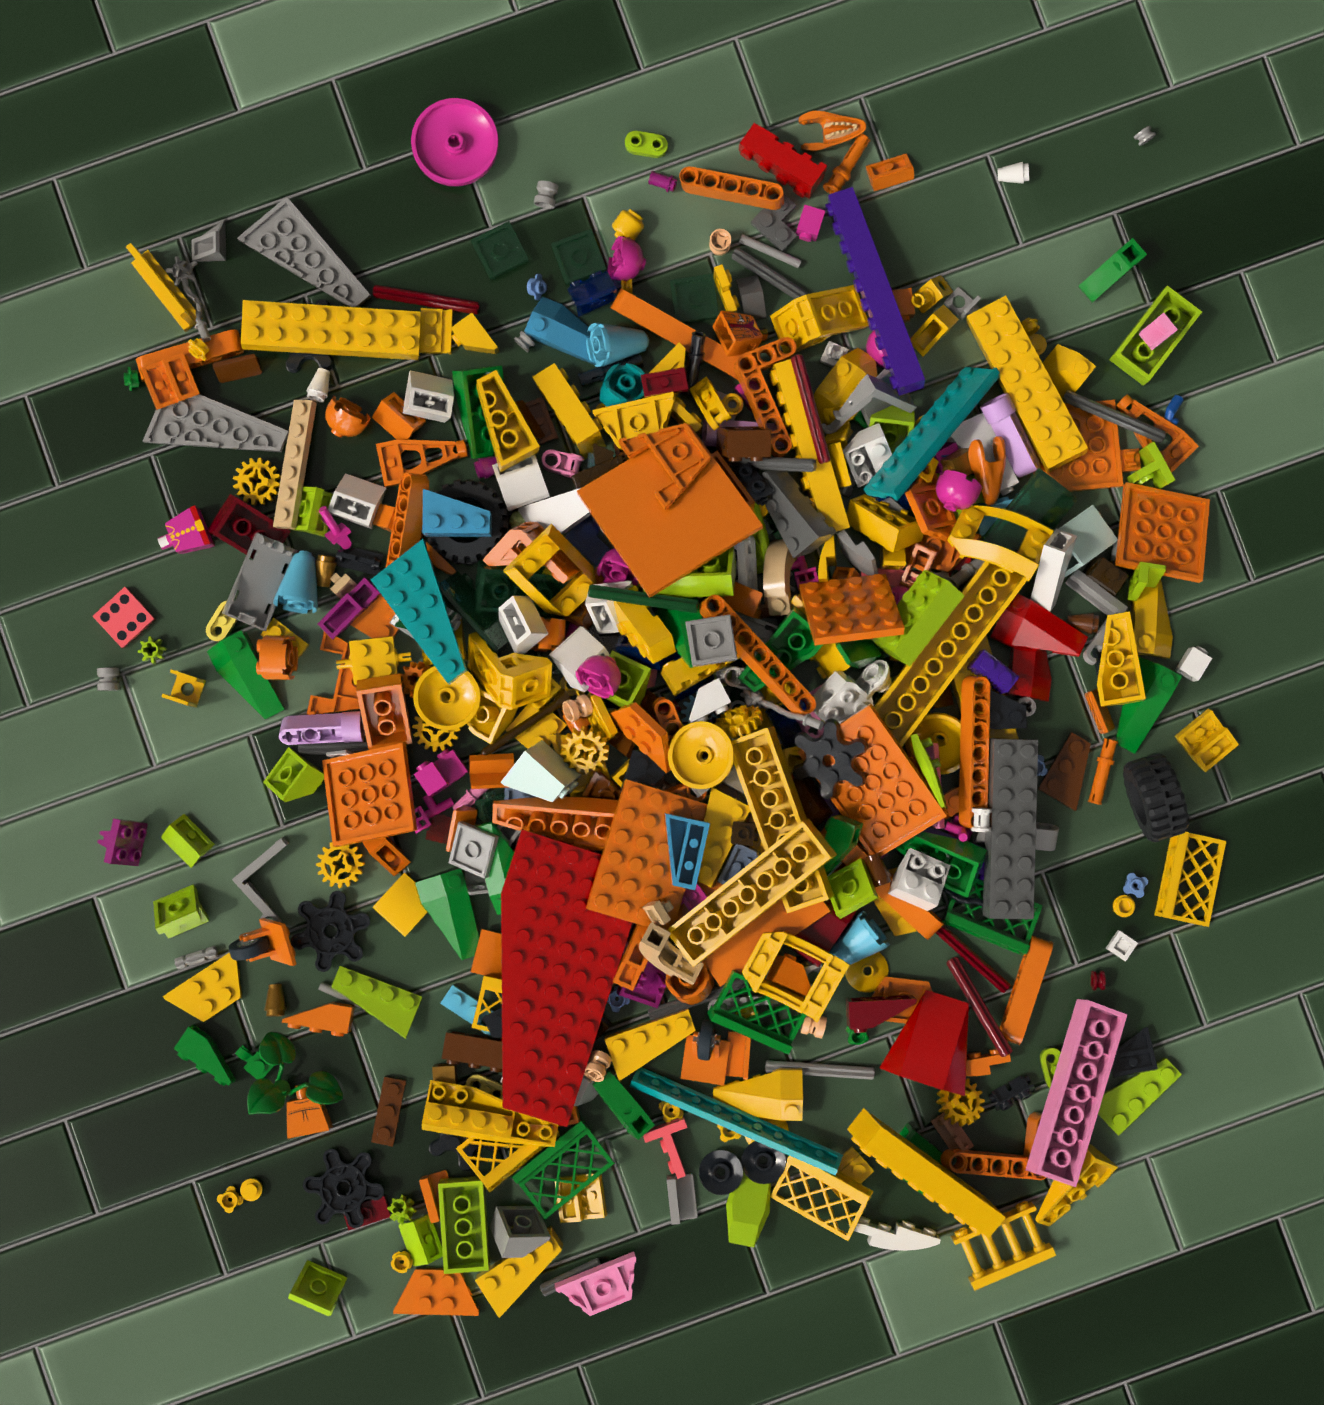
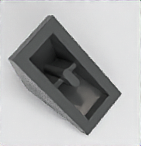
M758 276L736 279L743 314L751 315L754 320L766 318L764 295Z

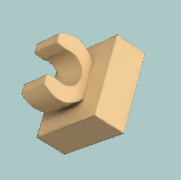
M335 573L330 578L334 583L330 589L340 599L358 585L347 574L340 577Z
M669 900L667 902L653 901L643 906L653 924L657 926L664 925L671 920L667 913L674 907Z

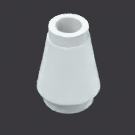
M1023 162L998 168V182L1024 184V181H1029L1028 163L1023 164Z
M323 368L317 369L306 390L309 399L316 402H324V399L328 397L330 371Z

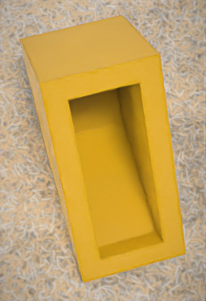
M943 304L911 337L910 340L913 348L924 357L959 319Z
M470 313L451 327L453 332L451 337L458 347L462 345L465 350L491 354L499 352L497 345L473 313Z
M880 545V569L902 570L906 566L905 548L893 553Z

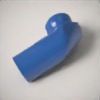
M1175 395L1166 407L1164 419L1176 426L1179 423V419L1175 418L1174 415L1183 403L1181 396Z

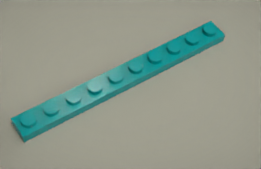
M642 1067L637 1069L631 1081L630 1087L830 1174L836 1175L843 1154Z

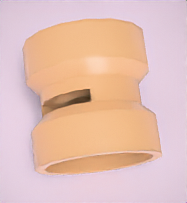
M716 229L710 236L709 247L715 255L722 256L730 250L731 235L725 229Z
M585 694L577 696L576 700L569 699L564 701L562 705L564 715L569 722H574L581 716L587 717L593 712L590 699Z
M806 1015L801 1025L800 1033L805 1035L810 1033L816 1038L822 1039L827 1017L821 1016L817 1023Z
M592 1051L584 1075L595 1082L603 1081L606 1075L605 1070L610 1067L612 1062L611 1057L602 1051Z

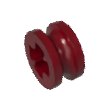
M1100 970L1099 973L1091 971L1092 990L1097 988L1105 990V972L1103 970Z

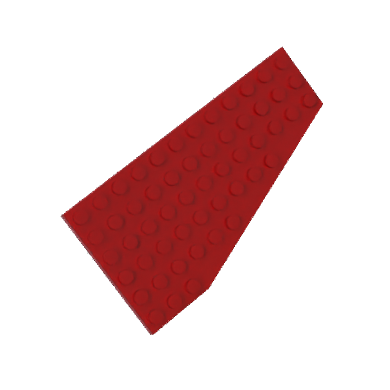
M521 829L501 891L502 1107L567 1127L632 922L586 909L602 857L601 854Z

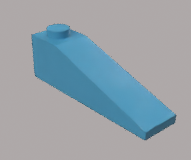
M542 296L532 311L524 330L525 334L532 340L596 365L595 362L590 361L587 353L586 338H590L591 331L587 332L589 327L562 304Z

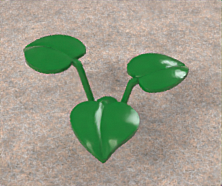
M274 1032L266 1033L259 1045V1055L268 1065L276 1066L279 1064L280 1068L274 1084L267 1078L258 1079L252 1084L247 1099L249 1115L278 1112L283 1107L288 1095L292 1096L304 1087H308L306 1090L307 1098L317 1104H334L343 1099V1093L337 1080L330 1073L324 1071L314 1072L309 1077V1083L305 1082L294 1089H290L289 1083L281 1080L284 1063H292L295 1059L296 1051L294 1045L281 1034Z

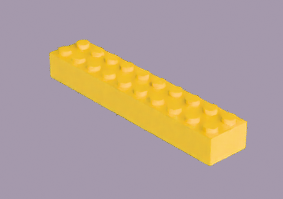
M984 561L962 589L963 599L911 666H904L874 706L901 747L1026 583L1025 576L1015 571L1011 573L997 565Z

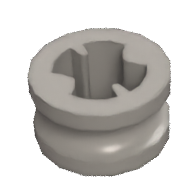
M1149 125L1138 132L1134 139L1139 140L1138 145L1142 146L1154 138L1156 134L1151 132V126Z
M523 331L520 332L519 337L514 338L516 343L527 353L530 351L529 348L531 346H535V343Z

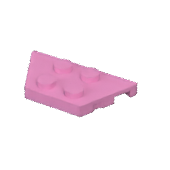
M633 1251L554 1283L555 1289L558 1293L562 1292L569 1297L570 1302L580 1306L589 1316L629 1301L632 1298L634 1264L636 1262L635 1253Z

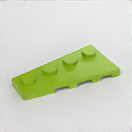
M342 966L339 967L331 986L351 1002L383 1022L387 1027L393 1029L405 1039L407 1038L422 996Z
M1164 1057L1156 1062L1158 1070L1139 1073L1131 1078L1129 1077L1118 1086L1104 1092L1098 1115L1118 1136L1182 1075L1167 1058Z

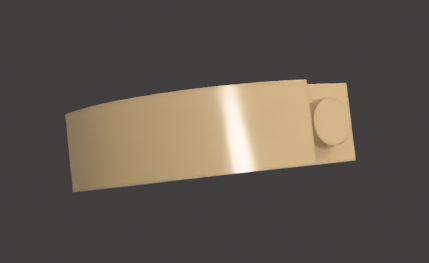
M783 539L770 542L764 559V597L768 599L770 615H788L793 609L790 602L792 600L790 571L797 558L792 557Z
M650 923L639 943V950L642 955L669 976L675 975L693 985L704 964L701 962L692 967L683 953L670 943L668 938L671 933Z

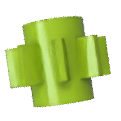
M149 636L148 642L140 641L142 648L138 650V653L144 655L142 661L146 662L151 658V663L156 664V659H165L162 654L167 648L160 645L163 641L162 639L154 642V638ZM152 647H156V651H153L152 654L149 653Z
M401 1195L400 1199L393 1198L391 1207H387L393 1213L389 1218L393 1221L397 1220L401 1225L404 1224V1221H412L413 1213L417 1212L412 1207L414 1201L412 1199L407 1200L404 1195Z

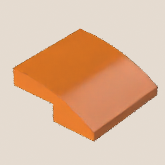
M183 352L140 368L156 410L200 394Z
M486 929L481 930L471 968L472 973L502 979L501 933Z

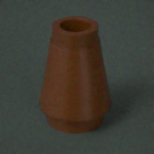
M1094 613L1068 615L1067 623L1080 632L1092 634V632L1097 633L1099 615H1094Z
M879 853L866 857L868 871L874 888L891 882L890 876L892 875L879 856Z

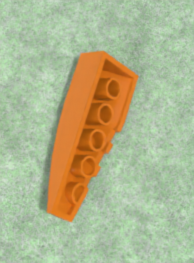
M539 797L493 801L492 823L518 831L521 829L560 842L573 844V846L582 849L603 851L619 800L586 797H564L561 799L559 797L555 801L550 802Z

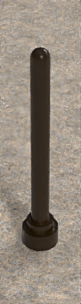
M563 689L558 692V696L555 697L553 702L499 737L493 744L484 747L481 750V755L493 753L558 708H563V702L571 699L566 690Z

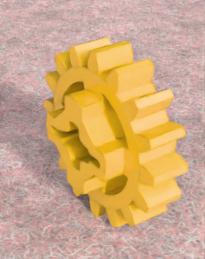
M250 458V464L248 465L242 462L244 468L242 470L236 468L239 476H233V479L238 481L237 484L233 485V488L240 489L237 495L239 497L244 496L243 501L246 503L251 499V504L256 506L257 501L261 505H265V499L272 502L271 495H278L275 489L280 487V483L277 480L281 478V475L275 474L278 469L275 466L270 468L271 462L268 460L263 464L262 458H258L257 462ZM264 469L269 472L271 479L264 476ZM258 478L262 480L261 483H257V485L253 483V481L258 480ZM244 484L250 487V494L245 490ZM267 488H269L267 492H265L264 494H262V492H263L264 490H266Z
M741 705L740 707H735V709H728L725 714L720 715L721 718L716 719L714 724L722 728L728 736H731V739L743 737L745 734H751L754 730L758 729L759 725L763 724L762 721L764 719L759 707Z
M420 717L414 718L418 721V725H412V728L417 729L418 732L413 734V736L420 737L417 743L419 745L425 743L424 749L428 750L432 746L433 752H437L438 747L444 751L446 750V744L450 747L453 746L452 739L458 740L455 732L461 731L460 728L439 730L435 734V731L427 728L432 726L424 723ZM423 731L429 733L431 742L425 738ZM445 733H450L446 740L440 742L441 737Z
M582 726L581 731L573 728L572 734L567 733L566 740L562 741L561 755H565L563 761L570 762V769L574 766L577 767L578 773L581 769H584L586 774H588L591 768L595 771L598 766L603 767L604 760L608 759L609 745H605L607 738H600L601 731L596 734L593 733V727L589 731H586L584 726ZM575 742V746L571 750V745ZM597 750H599V751H600L599 755H598L597 757H595V754L597 753Z
M332 842L330 843V849L323 847L322 849L325 854H318L317 857L322 860L316 863V866L322 869L318 872V875L324 874L325 876L322 881L330 880V887L337 883L338 888H343V883L347 887L351 886L350 880L357 882L359 879L356 875L363 874V871L359 868L365 865L364 862L359 860L363 857V854L357 855L356 853L359 849L358 847L353 849L350 848L351 845L333 847ZM341 849L338 856H330L333 851ZM350 854L354 859L355 865L351 864V861L349 859ZM343 859L342 863L345 865V868L338 869L339 865L336 864V861ZM326 864H328L332 870L331 875L327 870ZM342 873H351L349 877L340 879Z
M968 1078L965 1083V1096L944 1090L937 1092V1095L941 1098L936 1103L942 1106L938 1111L945 1112L944 1119L951 1118L952 1125L957 1122L960 1127L966 1123L970 1125L974 1120L981 1117L979 1113L984 1111V1108L980 1105L985 1100L979 1098L982 1091H976L977 1084L975 1083L971 1086L969 1084L970 1079Z

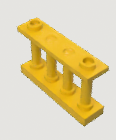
M1023 1201L1018 1203L1015 1209L1003 1213L1006 1218L999 1226L1002 1225L1014 1253L1012 1259L1002 1260L992 1236L988 1238L981 1233L993 1261V1267L986 1270L981 1268L969 1240L978 1235L970 1228H960L954 1232V1235L950 1236L955 1245L962 1244L973 1270L972 1276L968 1277L974 1291L1056 1256L1050 1243L1045 1244L1040 1238L1030 1214L1037 1210L1032 1202ZM1020 1217L1023 1218L1034 1244L1033 1250L1026 1253L1022 1251L1010 1224V1221Z

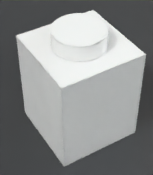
M1199 646L1188 648L1175 671L1192 682L1199 681L1212 658L1207 655L1208 652Z

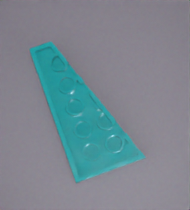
M422 539L374 576L371 581L446 682L451 684L467 672V668L454 634L455 631L448 615L439 582L436 579L426 542Z

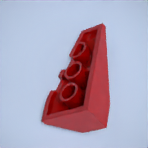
M1018 593L1000 616L990 638L1010 647H1028L1036 651L1039 649L1052 651V653L1076 657L1080 656L1088 639L1086 635L1033 600Z
M1011 647L1009 669L1016 673L1019 678L1005 695L1020 698L1029 697L1034 700L1048 702L1052 679L1046 650L1039 649L1036 651L1028 647Z

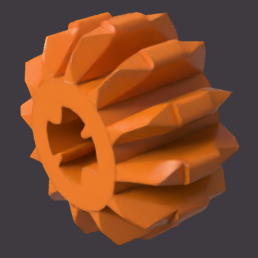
M419 661L418 664L410 662V667H403L405 674H401V678H403L402 683L405 694H410V697L413 698L414 688L417 683L415 682L416 677L420 678L431 666H425L424 662Z

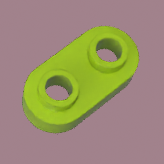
M631 131L625 138L627 151L634 155L661 158L668 150L667 140L659 134ZM637 138L640 142L633 144L632 140ZM655 142H659L661 146L659 148H655L653 144Z
M1053 1047L1045 1048L1040 1054V1063L1048 1088L1051 1087L1061 1053ZM1050 1054L1054 1055L1052 1062L1047 1061V1057Z

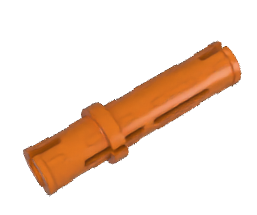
M1104 738L1100 757H1097L1096 760L1098 765L1088 800L1090 803L1102 805L1110 768L1115 762L1113 757L1118 741Z

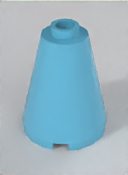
M593 323L587 331H591L590 338H586L587 353L590 361L596 363L594 365L596 367H603L645 352L649 346L648 335L639 329Z
M299 551V553L293 555L273 600L275 606L278 607L279 603L283 605V610L307 614L308 610L313 609L312 613L317 611L316 559L312 556V553Z
M861 911L841 934L829 953L851 965L886 949L890 944L884 943L887 938L873 919L868 921L865 918L868 914Z

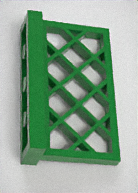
M976 879L973 886L975 891L970 892V895L976 893L978 898L983 900L980 891L984 890V881ZM950 898L946 912L941 919L944 924L1021 956L1027 954L1030 947L1029 942L1043 905L1034 902V919H1021L1022 922L1013 926L1009 919H1005L1008 928L1001 931L996 929L993 919L987 918L983 922L975 920L972 911L982 908V906L971 909L969 904H965L967 911L960 914L952 911L956 900ZM1023 924L1027 931L1025 939L1016 937L1013 928Z
M732 970L714 1006L711 1005L707 1012L710 1020L789 1055L793 1048L791 1044L806 1015L800 1013L791 1017L789 1006L785 1004L772 1008L769 1000L771 998L766 995L753 1000L750 992L753 989L751 986H748V980L745 979L742 973ZM735 978H739L744 981L746 987L733 991L732 984ZM748 992L750 1001L738 1005L735 996ZM733 997L735 1007L730 1009L721 1007L724 1000ZM767 1000L770 1010L757 1014L755 1004ZM752 1006L755 1015L748 1018L743 1017L740 1010ZM786 1009L789 1018L777 1022L774 1013ZM771 1014L774 1024L768 1026L761 1025L759 1018ZM791 1023L792 1030L789 1035L781 1034L779 1027Z
M583 1120L555 1142V1147H548L513 1175L512 1178L516 1184H519L543 1218L547 1219L614 1165L615 1162ZM586 1135L592 1140L591 1151L579 1149L580 1140ZM574 1144H576V1149H573L571 1147ZM564 1152H575L574 1165L562 1163ZM579 1152L591 1154L590 1167L577 1165ZM594 1154L603 1155L608 1163L602 1168L593 1167ZM559 1157V1163L553 1162ZM548 1165L558 1166L557 1179L545 1177V1169ZM561 1166L574 1168L572 1181L560 1179ZM577 1168L589 1169L588 1180L585 1182L575 1181ZM592 1170H597V1172L592 1176ZM542 1171L541 1177L536 1176L538 1173ZM531 1179L541 1180L539 1193L531 1192L526 1183ZM544 1180L556 1182L555 1195L543 1193ZM560 1182L572 1184L571 1193L568 1196L558 1195ZM575 1184H579L580 1186L574 1190ZM542 1196L554 1198L553 1208L548 1212L541 1206ZM558 1198L563 1199L562 1201H560V1202L557 1204V1199H558Z

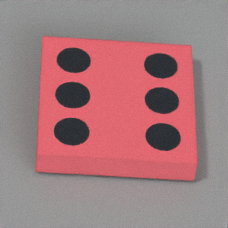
M127 587L120 590L93 615L94 619L123 649L156 620Z

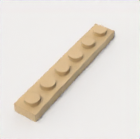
M294 400L273 523V527L278 529H296L317 405L313 400Z

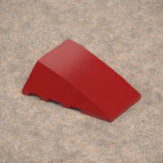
M926 990L879 1068L931 1087L965 1096L969 1003Z

